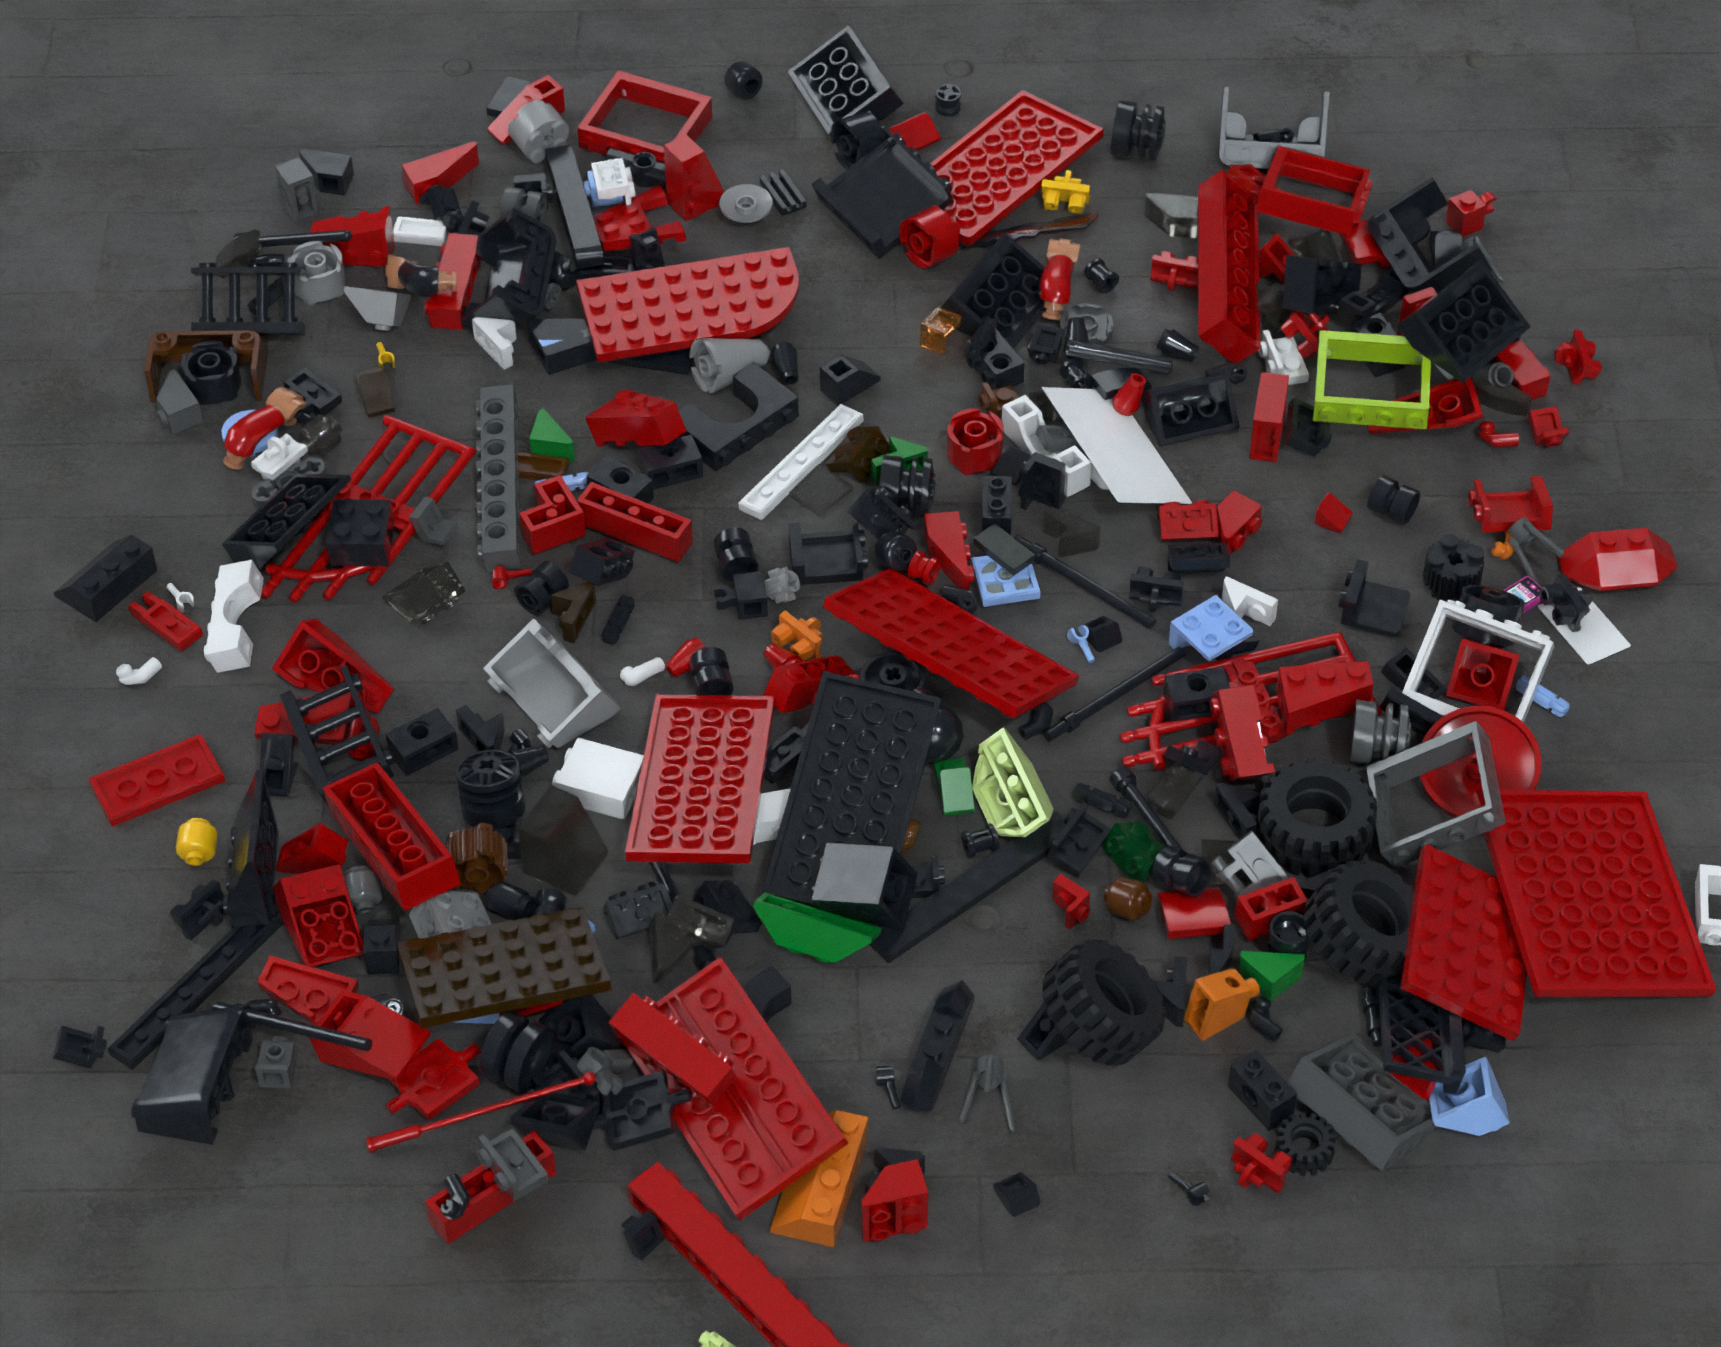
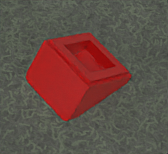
M1328 492L1317 508L1315 524L1341 534L1351 519L1353 512L1333 494Z

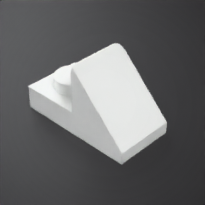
M473 318L474 339L504 370L513 366L512 353L514 348L512 342L516 340L515 322L504 319Z
M1226 576L1223 582L1222 601L1241 619L1244 615H1247L1255 621L1271 626L1276 619L1278 599Z

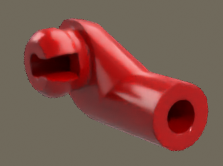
M1492 421L1480 423L1479 437L1493 447H1515L1519 445V435L1517 432L1498 433L1494 431L1495 424Z

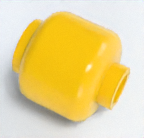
M189 819L178 829L176 854L192 866H199L210 861L216 854L217 830L206 819Z

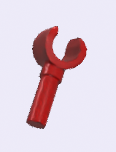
M497 566L493 570L492 586L495 589H503L508 585V579L531 575V568L507 571L505 567Z

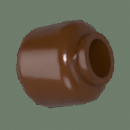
M1119 877L1111 885H1108L1104 892V901L1107 904V909L1111 915L1136 921L1142 916L1147 915L1152 906L1153 898L1151 892H1149L1145 883L1138 880Z

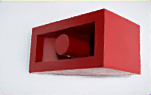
M319 822L282 845L276 870L281 873L301 874L338 864L341 867L347 857L345 852L348 840Z

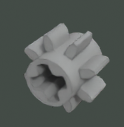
M778 567L768 571L770 578L764 581L767 596L775 600L776 604L795 600L796 597L793 592L798 591L800 588L797 574L789 571L788 567L781 569Z

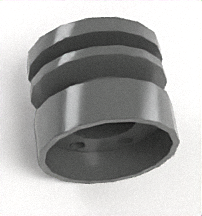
M1356 699L1349 762L1369 765L1374 752H1380L1381 761L1388 758L1389 753L1395 755L1409 748L1411 731L1408 705L1400 704L1398 718L1393 717V703H1388L1384 716H1378L1376 701Z

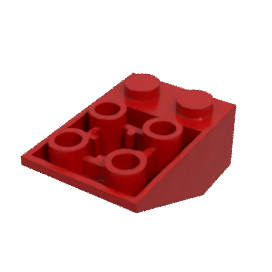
M340 864L281 878L275 884L273 891L281 918L304 965L316 967L364 954V943Z
M342 990L316 1026L370 1038L373 1042L371 1050L363 1051L311 1037L308 1038L322 1063L398 1081L431 1033L429 1030L421 1028L420 1025L369 996Z

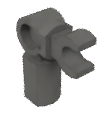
M589 1047L578 1061L577 1067L583 1074L586 1072L595 1074L597 1087L603 1095H608L611 1090L615 1095H618L625 1085L615 1074L627 1072L632 1065L633 1059L625 1049L601 1051L595 1047Z

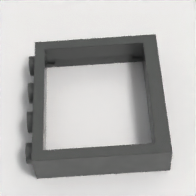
M1476 721L1366 767L1369 786L1377 802L1376 829L1380 853L1394 868L1405 866L1419 859L1420 851L1426 844L1442 850L1506 824L1490 737ZM1476 752L1486 805L1399 841L1390 788Z

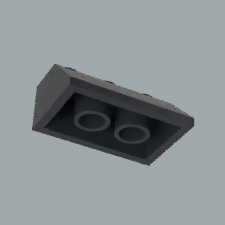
M1219 373L1143 390L1142 402L1145 417L1159 446L1240 428L1229 373Z
M133 535L116 540L54 592V596L89 619L97 622L157 571L153 549Z

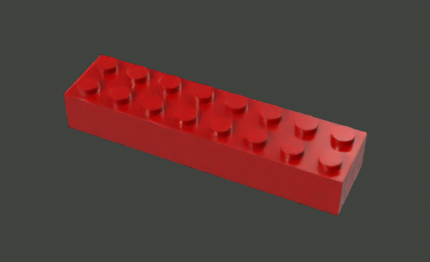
M1222 169L1198 185V334L1204 343H1208L1215 348L1222 357L1229 359L1234 364H1238L1260 350L1258 212H1256L1258 198Z

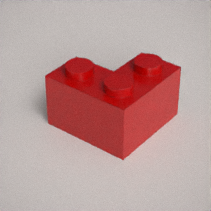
M561 475L534 484L536 507L519 513L522 537L532 554L535 555L586 536L584 512Z

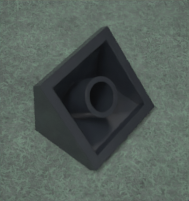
M554 1092L531 1099L510 1117V1123L524 1136L535 1131L546 1143L586 1151L600 1109V1102Z

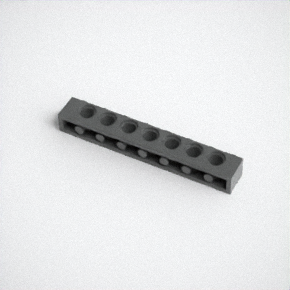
M514 384L480 388V399L476 400L477 415L481 416V419L476 420L478 437L481 436V440H476L478 457H481V460L476 461L478 477H481V481H477L478 497L482 498L481 502H477L478 518L482 519L481 523H477L478 538L482 540V544H477L479 561H484L487 572H493L497 566H503L507 570L521 569L519 471L516 469V467L519 468L518 402Z

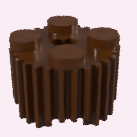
M480 823L475 829L470 827L469 830L464 828L462 832L453 831L449 833L446 838L445 847L453 856L461 884L456 886L457 889L460 886L462 889L466 887L467 890L472 888L476 893L484 895L492 884L496 885L499 881L505 879L508 872L507 842H505V838H502L501 834L498 835V832L494 831V827L491 824Z

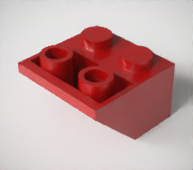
M918 1159L885 1166L862 1199L863 1242L871 1240L882 1241L889 1236L903 1233L914 1234L921 1229L928 1228V1190Z

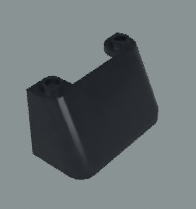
M513 207L478 235L476 244L477 254L481 260L491 265L492 268L485 301L481 304L470 303L464 307L461 317L462 324L473 329L472 319L475 317L520 322L534 319L542 313L556 247V235L549 226Z
M227 1007L176 1014L171 1020L166 1021L163 1030L164 1038L140 1098H136L132 1105L131 1115L136 1120L138 1132L213 1145L218 1130L211 1126V1122L215 1114L220 1113L219 1098L235 1056H241L243 1052H248L253 1041L246 1009Z

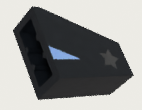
M586 319L527 320L529 341L548 375L597 360Z

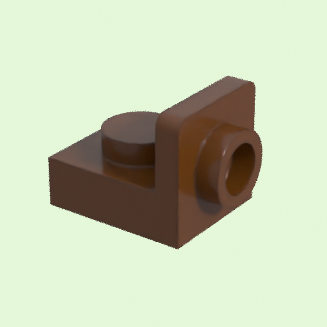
M987 382L981 383V394L978 395L981 409L983 411L986 410L988 415L989 412H992L999 418L1002 417V406L1019 398L1012 385L992 390Z

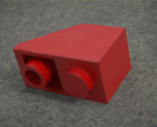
M1235 490L1217 506L1219 543H1226L1229 555L1235 550H1240L1245 540L1252 533L1255 534L1262 525V505Z

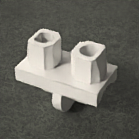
M287 433L280 439L272 436L267 441L268 449L254 459L251 465L254 470L261 473L263 480L271 479L273 481L287 468L301 462L300 458L308 452L307 445L296 442Z

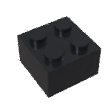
M333 499L326 541L331 566H389L395 524L391 500Z

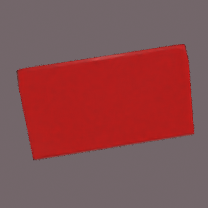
M926 112L889 128L893 134L898 133L903 138L909 149L913 147L916 151L941 140L938 130Z

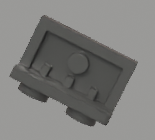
M514 1128L490 1141L484 1134L478 1137L479 1150L476 1151L480 1163L485 1169L491 1168L499 1189L502 1192L508 1191L514 1201L549 1182L548 1173Z

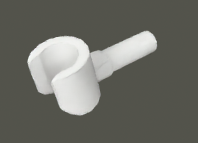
M172 583L166 586L176 599L178 611L184 612L183 603H189L192 608L194 607V597L191 593L179 592Z

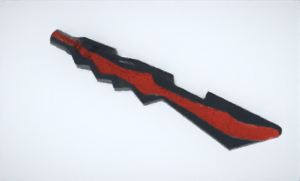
M1092 212L1055 219V222L1040 225L1029 223L1003 230H992L984 234L971 246L960 241L959 246L960 249L976 246L987 247L993 245L1004 232L1017 242L1022 238H1036L1039 233L1087 229L1097 219L1099 213Z

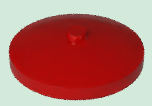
M1469 706L1457 709L1440 718L1429 729L1422 741L1424 743L1476 721L1490 737L1499 789L1536 790L1539 784L1542 764L1538 743L1533 733L1520 719L1504 710L1490 706ZM1476 752L1419 776L1421 785L1430 801L1445 814L1456 818L1475 810L1472 795L1475 789L1483 790Z

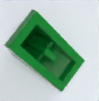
M544 408L539 410L530 436L531 454L569 458L570 463L574 462L575 455L572 439Z
M1241 951L1238 973L1244 980L1254 978L1259 985L1260 994L1272 1001L1302 978L1304 954Z

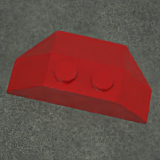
M1648 528L1590 532L1563 550L1564 555L1561 558L1557 557L1561 574H1565L1570 582L1573 580L1582 586L1599 591L1658 586L1671 573L1677 570V563L1671 545Z

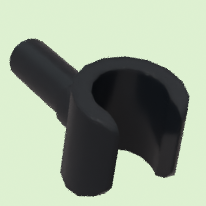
M522 728L512 733L510 740L514 745L508 751L531 748L529 736Z
M877 1066V1085H887L892 1107L894 1110L899 1109L901 1106L895 1090L894 1068L891 1066Z
M1174 1171L1168 1174V1178L1183 1188L1189 1202L1193 1206L1210 1200L1206 1195L1209 1193V1187L1205 1182L1202 1181L1192 1186L1190 1182L1184 1180Z

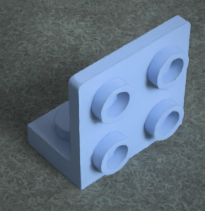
M1215 595L1171 621L1168 645L1173 649L1192 645L1206 660L1211 661L1252 636L1253 629Z

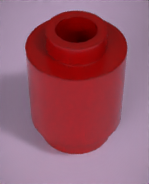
M370 716L379 737L380 727L378 721ZM361 717L352 721L347 739L366 731ZM369 742L347 753L356 759H368L375 754L372 742Z

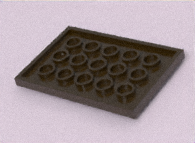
M583 907L568 908L559 912L537 914L528 918L513 921L506 920L498 924L482 927L476 926L467 930L451 933L445 932L436 936L421 939L414 938L397 943L398 955L421 1028L611 991V980Z

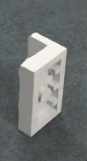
M623 158L591 163L598 199H615L618 196H624L626 206L632 204L631 197H636L630 167H624Z
M1269 330L1262 331L1260 350H1258L1260 357L1266 361L1267 373L1289 375L1288 385L1305 383L1309 380V372L1301 354L1296 348L1297 344L1294 337L1290 339L1288 337L1272 339Z

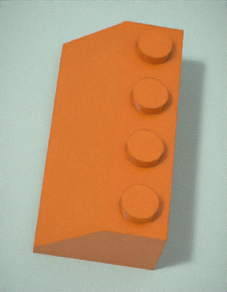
M839 1110L828 1114L848 1144L782 1191L770 1227V1233L825 1246H835L868 1142V1117Z

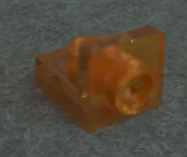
M937 307L921 323L920 345L943 354L946 351L947 338L961 325V316Z

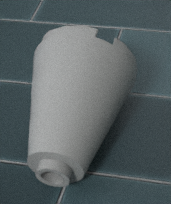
M701 338L695 340L691 345L690 358L695 360V366L691 367L692 374L702 391L715 393L732 384L733 375L752 362L760 368L765 366L769 358V349L760 339Z

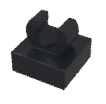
M647 1211L639 1219L630 1216L621 1224L623 1228L627 1229L623 1233L633 1256L640 1260H643L665 1240L656 1216Z

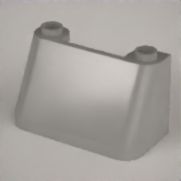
M534 618L483 668L490 676L487 680L488 683L498 693H501L503 690L507 692L536 723L540 731L537 737L548 748H551L553 745L560 748L611 719L622 709L566 647Z

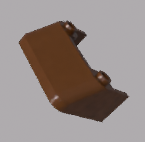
M249 330L160 331L155 333L149 339L144 369L151 402H157L156 398L162 363H181L182 356L185 352L186 355L191 352L192 346L210 340L223 342V345L228 348L231 346L236 351L238 362H251V375L256 401H262L268 357L266 339L256 332Z

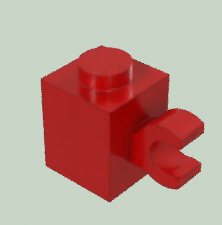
M1472 190L1451 197L1448 202L1446 223L1454 231H1457V234H1462V237L1483 229L1485 214L1495 211V208L1490 203L1496 201L1497 198L1491 192H1485L1478 197Z

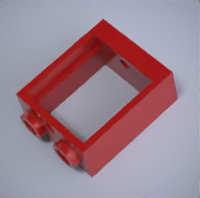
M1261 372L1253 418L1249 459L1277 463L1285 416L1289 375Z

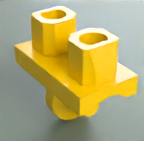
M1066 170L1065 177L1055 176V180L1043 179L1042 199H1044V209L1058 210L1059 201L1069 202V212L1082 214L1085 205L1090 203V185L1081 184L1082 179L1072 178V170Z

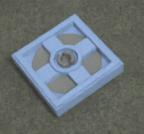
M988 555L971 558V565H973L974 577L983 607L1040 599V589L1032 564L1013 576Z

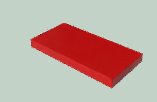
M202 734L88 778L90 786L111 827L225 782L224 774Z

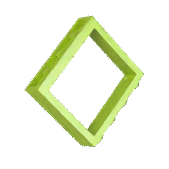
M1320 330L1313 421L1426 430L1429 414L1431 360L1416 351L1404 336ZM1326 359L1422 365L1420 403L1324 396Z

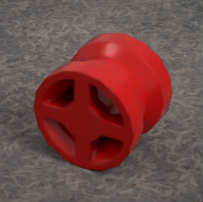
M917 551L908 566V577L912 579L919 578L922 579L924 584L932 585L939 574L941 559L937 557L929 558L924 552Z

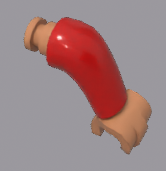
M1062 238L1059 240H1049L1047 251L1048 263L1043 271L1040 282V298L1045 300L1044 307L1046 308V311L1042 312V317L1060 320L1062 316L1060 311L1063 310L1064 304L1070 303L1071 277L1074 265L1078 260L1080 244L1072 243L1071 240Z
M284 387L275 389L268 397L265 407L249 413L229 428L224 442V447L227 451L223 463L232 469H242L243 461L246 460V457L253 455L255 447L261 439L283 424L285 426L295 425L297 419L294 418V415L298 410L307 405L303 401V397L295 391L287 390Z

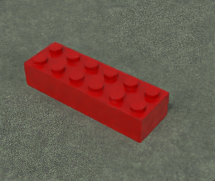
M378 762L322 787L331 816L404 911L416 907L461 884L453 856Z

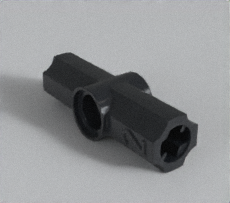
M611 148L607 152L605 161L623 158L624 167H630L631 176L637 186L646 188L655 184L666 188L665 164L656 162L653 154L640 152L632 155Z

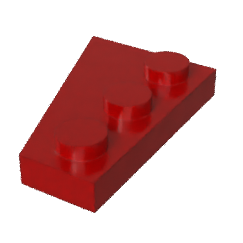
M351 692L309 710V714L304 716L307 724L312 722L314 725L351 708L353 702ZM311 696L302 697V699L305 700ZM283 702L259 707L254 731L256 739H262L263 732L295 734ZM349 722L319 735V739L315 740V743L335 745L346 740ZM295 734V740H294V742H298V739H297V737H296V734Z
M269 956L257 981L260 989L313 1025L319 1022L342 990L356 993L359 987L357 979L274 956Z

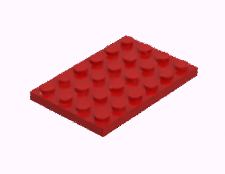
M1426 844L1421 849L1419 855L1401 989L1514 1041L1520 1035L1527 970L1498 879Z

